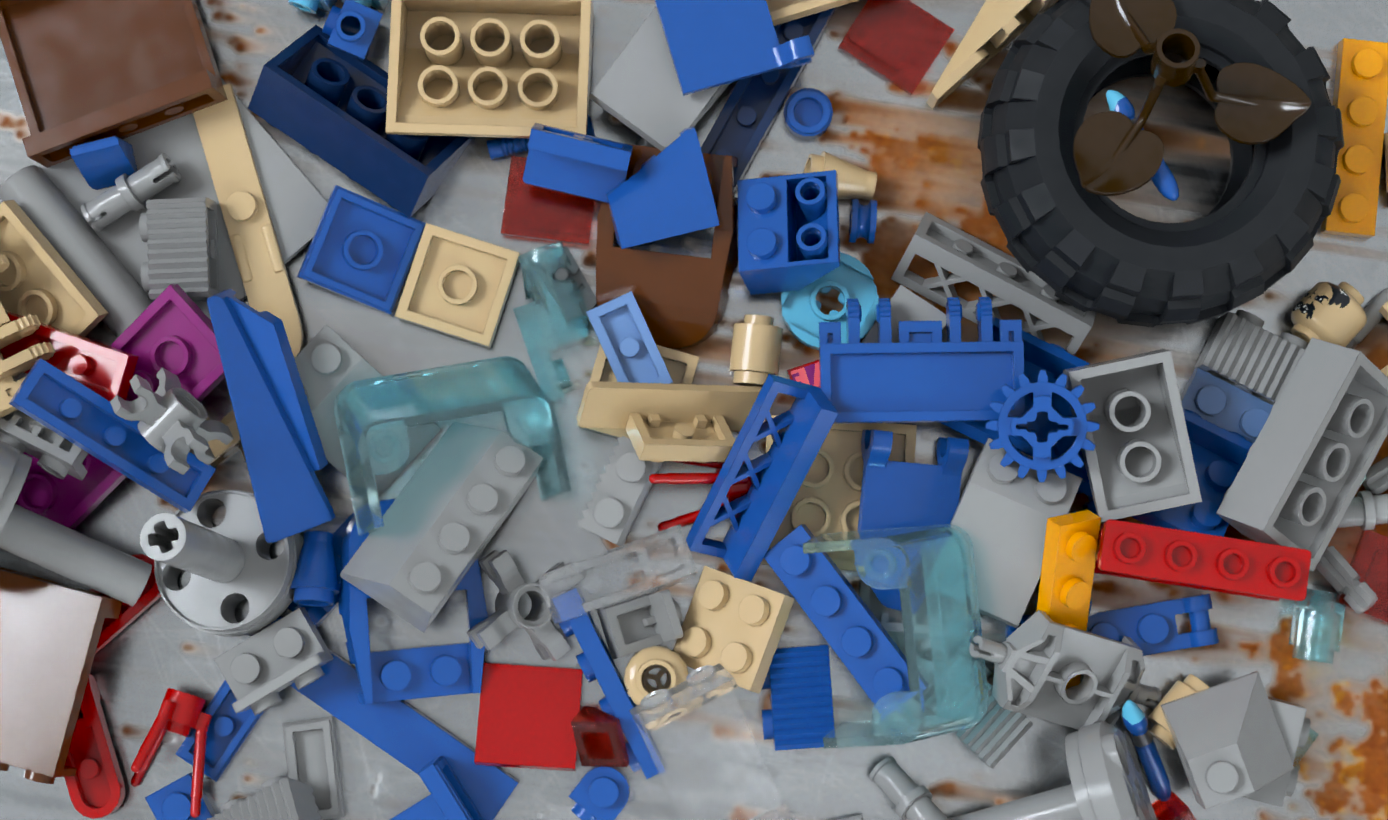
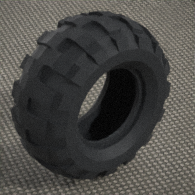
M1059 0L1044 13L1037 14L1014 41L992 80L986 105L981 113L977 146L981 151L983 172L980 183L989 214L996 217L1007 238L1008 244L1006 247L1027 273L1029 271L1034 272L1056 291L1054 296L1083 312L1094 311L1115 318L1119 324L1152 328L1163 324L1186 323L1189 325L1221 316L1264 294L1278 280L1292 272L1314 246L1313 238L1324 219L1331 215L1341 183L1339 175L1336 174L1338 153L1344 147L1341 111L1339 108L1335 109V105L1331 106L1326 89V82L1330 79V76L1314 46H1310L1307 49L1303 47L1288 27V23L1292 19L1269 0H1262L1261 2L1255 0H1173L1177 11L1175 28L1188 30L1198 39L1200 43L1198 58L1206 61L1205 71L1215 91H1217V76L1224 67L1234 63L1245 62L1258 64L1281 74L1296 84L1312 101L1306 113L1291 124L1282 134L1266 143L1247 145L1233 141L1228 137L1231 163L1225 190L1216 206L1207 216L1189 222L1161 223L1149 221L1125 211L1107 196L1086 191L1081 186L1074 162L1073 143L1079 127L1084 122L1085 113L1091 98L1102 89L1118 81L1132 77L1153 76L1150 68L1153 54L1147 55L1140 48L1130 57L1115 58L1104 52L1095 43L1090 32L1089 9L1091 0ZM1193 73L1191 78L1183 85L1196 91L1215 110L1218 103L1207 99L1196 74Z

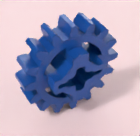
M1040 369L1038 381L1031 383L1026 374L1021 373L1019 374L1020 388L1014 390L1007 384L1001 387L1003 394L1007 397L1005 403L991 401L989 407L999 413V418L987 421L986 429L998 431L999 437L989 443L990 449L1004 448L1007 453L1003 456L1000 464L1005 467L1013 461L1019 463L1018 477L1022 479L1026 476L1029 469L1037 470L1039 482H1045L1047 470L1054 469L1061 479L1066 478L1065 464L1070 461L1073 465L1081 468L1084 462L1078 454L1080 449L1094 451L1096 447L1095 443L1086 438L1087 432L1099 430L1098 422L1086 419V414L1096 408L1095 403L1085 402L1081 404L1078 398L1082 395L1085 388L1080 384L1071 391L1065 387L1067 374L1061 373L1056 382L1053 383L1048 382L1046 369ZM1033 392V405L1023 415L1008 416L1011 408L1020 398ZM1052 392L1065 398L1073 407L1076 416L1062 415L1052 405ZM1043 411L1048 412L1049 421L1057 422L1058 425L1068 426L1049 430L1047 439H1038L1036 430L1017 426V424H1027V422L1035 421L1037 413ZM1009 435L1022 436L1033 447V458L1017 450L1011 442ZM1063 436H1076L1073 444L1067 451L1051 459V447Z

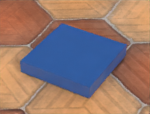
M335 185L297 277L391 315L417 251L426 223L413 217L409 218L399 211Z

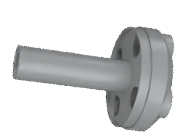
M0 440V549L133 606L145 588L152 565L16 505L15 503L27 478L32 457L21 453L20 449Z
M242 490L207 492L200 495L190 512L184 513L178 509L174 514L160 513L154 515L144 524L141 530V547L144 553L154 560L155 579L163 600L176 616L195 629L224 637L253 636L275 621L293 600L294 590L290 586L297 568L303 545V537L297 533L285 538L283 552L279 557L271 559L269 549L272 543H267L265 540L254 493ZM224 505L226 508L225 518L220 525L213 527L212 515L218 507ZM184 570L191 573L187 586L179 590L177 579L180 572ZM247 599L250 606L249 613L243 621L238 623L235 618V609L242 600Z
M1100 721L1080 727L1078 731L1069 733L1065 737L1066 761L1071 784L949 820H1157V817L1151 805L1140 770L1137 753L1127 731L1122 732L1105 721Z

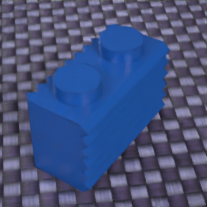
M828 645L778 647L762 689H770L771 709L762 710L764 740L773 739L775 751L836 746Z

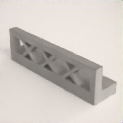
M928 212L922 218L891 277L897 283L945 308L947 297H959L954 284L968 281L979 287L982 297H990L992 300V317L1001 319L997 307L1012 304L1023 310L1026 322H1022L1023 331L1031 332V335L1045 341L1041 332L1043 329L1056 327L1072 335L1073 337L1065 348L1072 355L1076 354L1086 338L1097 314L1094 311L1083 312L1054 296L1056 291L1034 272L1029 271L1027 273L1016 258ZM915 254L934 263L939 276L925 279L907 269ZM959 297L960 304L962 305V317L978 324L976 319V304L978 300L967 301Z

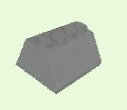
M1311 338L1303 355L1298 359L1295 369L1279 399L1274 403L1271 413L1255 443L1250 447L1247 457L1232 485L1227 489L1216 514L1241 534L1256 542L1309 550L1311 552L1310 571L1314 572L1388 435V377L1361 351Z
M454 421L341 571L340 577L424 633L533 482L544 458L503 430Z

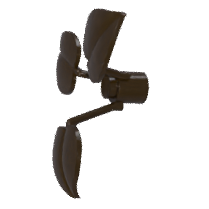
M1091 0L1089 27L1095 43L1104 52L1115 58L1130 57L1140 48L1147 55L1153 54L1150 68L1155 80L1134 124L1127 116L1120 112L1104 111L1092 115L1079 127L1073 143V157L1081 186L1093 194L1115 196L1132 192L1148 183L1155 176L1163 160L1164 145L1157 135L1142 130L1147 122L1164 86L1176 87L1183 85L1191 78L1193 73L1196 74L1207 99L1218 103L1214 112V120L1219 130L1231 140L1241 144L1258 145L1278 137L1308 111L1312 101L1296 84L1281 74L1264 66L1245 62L1234 63L1224 67L1217 76V91H1215L1205 71L1206 61L1198 58L1200 54L1198 39L1188 30L1175 28L1177 11L1173 0Z

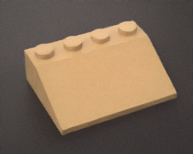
M392 0L386 134L529 138L531 128L535 123L587 135L593 45V0Z

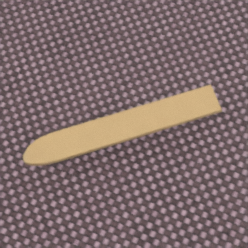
M228 83L223 85L228 100L193 112L249 306L258 312L268 311L282 320L295 358L301 352L304 336L301 318L232 84Z

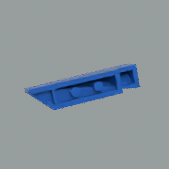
M230 288L207 298V305L265 540L267 543H272L331 521L336 517L314 472L321 470L328 465L282 320L268 311L258 312L237 299L235 296L237 292Z

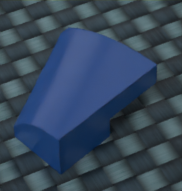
M695 127L686 128L680 132L681 136L657 156L653 155L643 163L640 170L631 178L623 180L606 194L617 243L621 249L720 225Z

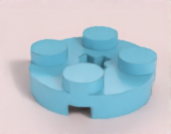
M840 252V266L799 291L781 292L782 319L791 334L798 341L812 349L819 350V322H841V343H847V299H858L862 311L860 322V340H862L876 320L875 311L879 295L873 281L874 278L862 262ZM832 288L840 293L838 301L843 304V309L840 312L832 310L827 315L820 311L821 303L816 300V295L819 292L828 294Z

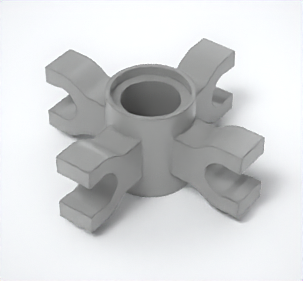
M163 367L156 374L159 379V386L156 392L152 391L146 379L135 374L129 382L138 398L133 401H126L116 395L110 401L113 411L117 416L128 421H140L137 427L141 435L154 448L164 453V459L169 468L182 475L190 469L186 459L191 449H193L199 461L209 465L215 458L208 442L217 439L228 445L234 439L228 426L216 420H206L208 413L203 405L192 394L181 388L178 376Z
M493 550L479 561L484 572L499 589V593L495 600L496 612L466 632L477 649L485 646L487 650H491L514 629L524 628L543 660L551 657L553 661H557L571 650L565 638L550 620L555 611L554 599L583 579L573 563L569 562L564 566L562 562H558L536 582L525 583L507 550H503L501 553ZM527 593L531 599L532 607L530 613L523 618L518 611V602L520 597Z

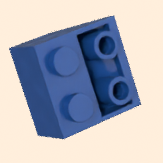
M836 170L737 180L739 273L750 295L799 291L840 266L838 174Z

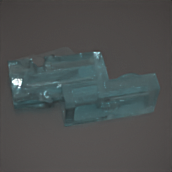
M562 242L536 248L518 257L522 269L526 300L531 298L532 303L513 309L544 401L548 407L567 401L563 389L572 386L563 359L560 358L553 361L551 354L588 341L590 320L586 311L595 308L597 305L596 296L569 248L563 246Z

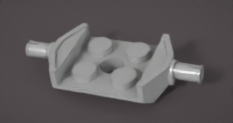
M1038 610L1001 643L979 635L972 639L977 644L970 643L969 652L972 657L995 663L992 696L1002 709L1079 730L1080 727L1100 721H1105L1114 726L1122 714L1124 703L1129 699L1134 703L1152 709L1158 705L1153 700L1161 701L1162 695L1159 688L1139 683L1145 671L1143 653L1141 648L1127 636H1124L1122 641L1119 642L1053 622L1044 611ZM1084 674V678L1079 685L1065 690L1070 679L1076 675Z

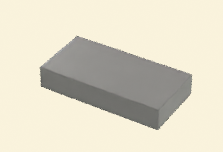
M334 716L282 723L288 777L309 784L313 788L312 794L316 798L315 804L319 808L318 813L322 817L321 820L346 816Z

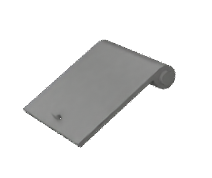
M221 78L223 85H225L226 82ZM235 94L283 261L286 264L312 241L328 201ZM193 113L122 139L132 145L138 170L158 158L160 154L165 153L171 159V162L168 163L169 167L175 164L182 178L180 181L171 184L148 200L207 197L216 202L219 292L231 288L237 292L236 298L243 302L247 296ZM73 159L48 168L43 165L41 167L30 165L22 168L0 186V200L2 202L15 200L109 313L102 321L118 338L154 301L150 300L149 292L143 290L141 283V266L143 262H148L149 259L147 255V242H143L140 236L139 219L141 213L147 212V207L139 212L131 210L106 226L101 232H96L91 227V224L95 222L94 219L87 222L80 206L95 199L113 186L99 190L92 189ZM207 301L194 302L211 320Z

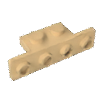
M590 381L586 384L576 419L581 428L626 429L640 461L657 463L664 461L725 462L735 442L731 431L740 432L762 387Z

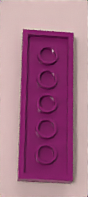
M170 284L110 345L113 348L139 356L134 375L137 374L146 379L153 392H156L158 389L159 379L156 374L162 367L178 376L181 388L192 394L199 402L225 378L212 322L178 284ZM131 385L126 401H133L138 398ZM24 452L23 454L32 457V463L15 504L74 530L126 476L88 453L82 462L87 470V474L82 481L69 474L64 479H60L43 470L37 464L38 458Z

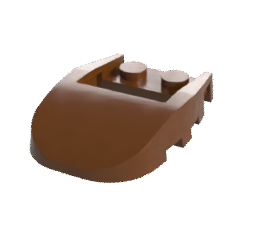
M632 145L633 149L626 180L638 172L641 165L653 155L657 156L661 151L656 147ZM702 153L715 205H718L717 215L720 224L714 228L711 258L614 247L616 234L609 204L601 202L597 216V306L632 291L656 345L670 349L693 347L708 339L716 331L723 319L729 299L728 289L734 268L738 266V198L734 197L733 167L738 168L737 157Z

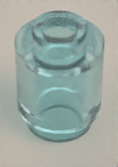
M1307 589L1305 600L1294 601L1289 645H1293L1292 658L1333 664L1334 652H1340L1346 608L1345 604L1336 603L1337 593Z

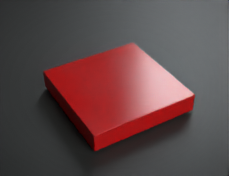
M483 663L475 765L576 772L583 683L582 669Z

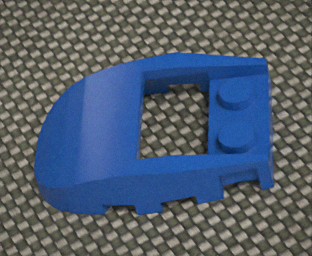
M395 499L381 500L369 504L351 519L342 539L340 558L342 570ZM477 558L454 590H465L468 630L488 618ZM342 578L341 593L338 594L339 614L342 615L347 639L345 643L350 664H355L362 693H357L360 704L481 693L485 646L477 649L470 637L469 642L370 652L367 598L371 597Z

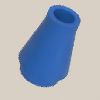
M324 531L304 532L303 545L290 586L294 590L293 603L311 607H329L334 605V596L340 593L334 552V534Z

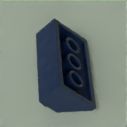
M315 25L264 64L248 109L271 126L279 129L304 146L308 151L319 156L347 175L348 178L387 202L392 208L397 209L410 218L435 194L473 137L386 134L388 73L366 58L362 61L327 46L330 36L322 33L323 29Z

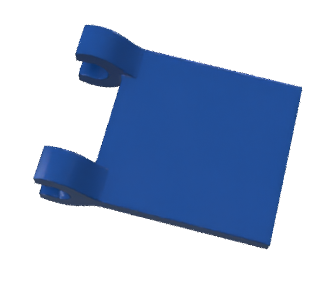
M655 0L683 96L770 71L811 63V57L815 55L809 35L779 44L766 0Z
M863 430L861 438L863 476L854 565L872 566L885 541L892 538L918 544L932 567L959 503L961 476L968 458L969 439L938 437V465L889 461L893 443V432Z

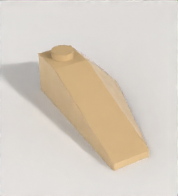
M986 0L933 88L926 103L932 110L1014 41L1037 14L1044 13L1059 0Z

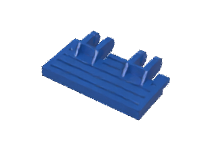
M947 297V342H942V321H899L898 343H892L890 298H878V304L876 305L878 343H860L862 311L858 299H847V343H841V322H819L820 388L838 412L833 424L987 422L999 418V413L989 407L991 401L1005 403L1007 400L1001 387L1007 384L1014 390L1020 388L1019 374L1024 373L1022 320H999V341H993L992 300L990 297H979L976 304L978 342H961L962 305L960 304L959 297ZM1025 396L1013 405L1008 416L1023 415L1025 413Z

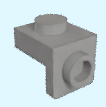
M668 589L597 612L612 659L684 636L681 627L683 623L681 609L678 603L672 599L671 592Z

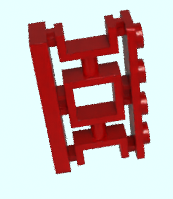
M1109 519L1104 524L1100 523L1094 573L1270 601H1279L1280 598L1303 601L1307 593L1311 552L1307 549Z

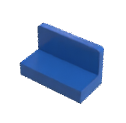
M535 123L531 128L527 146L529 151L523 174V182L608 203L606 194L623 180H626L633 146Z

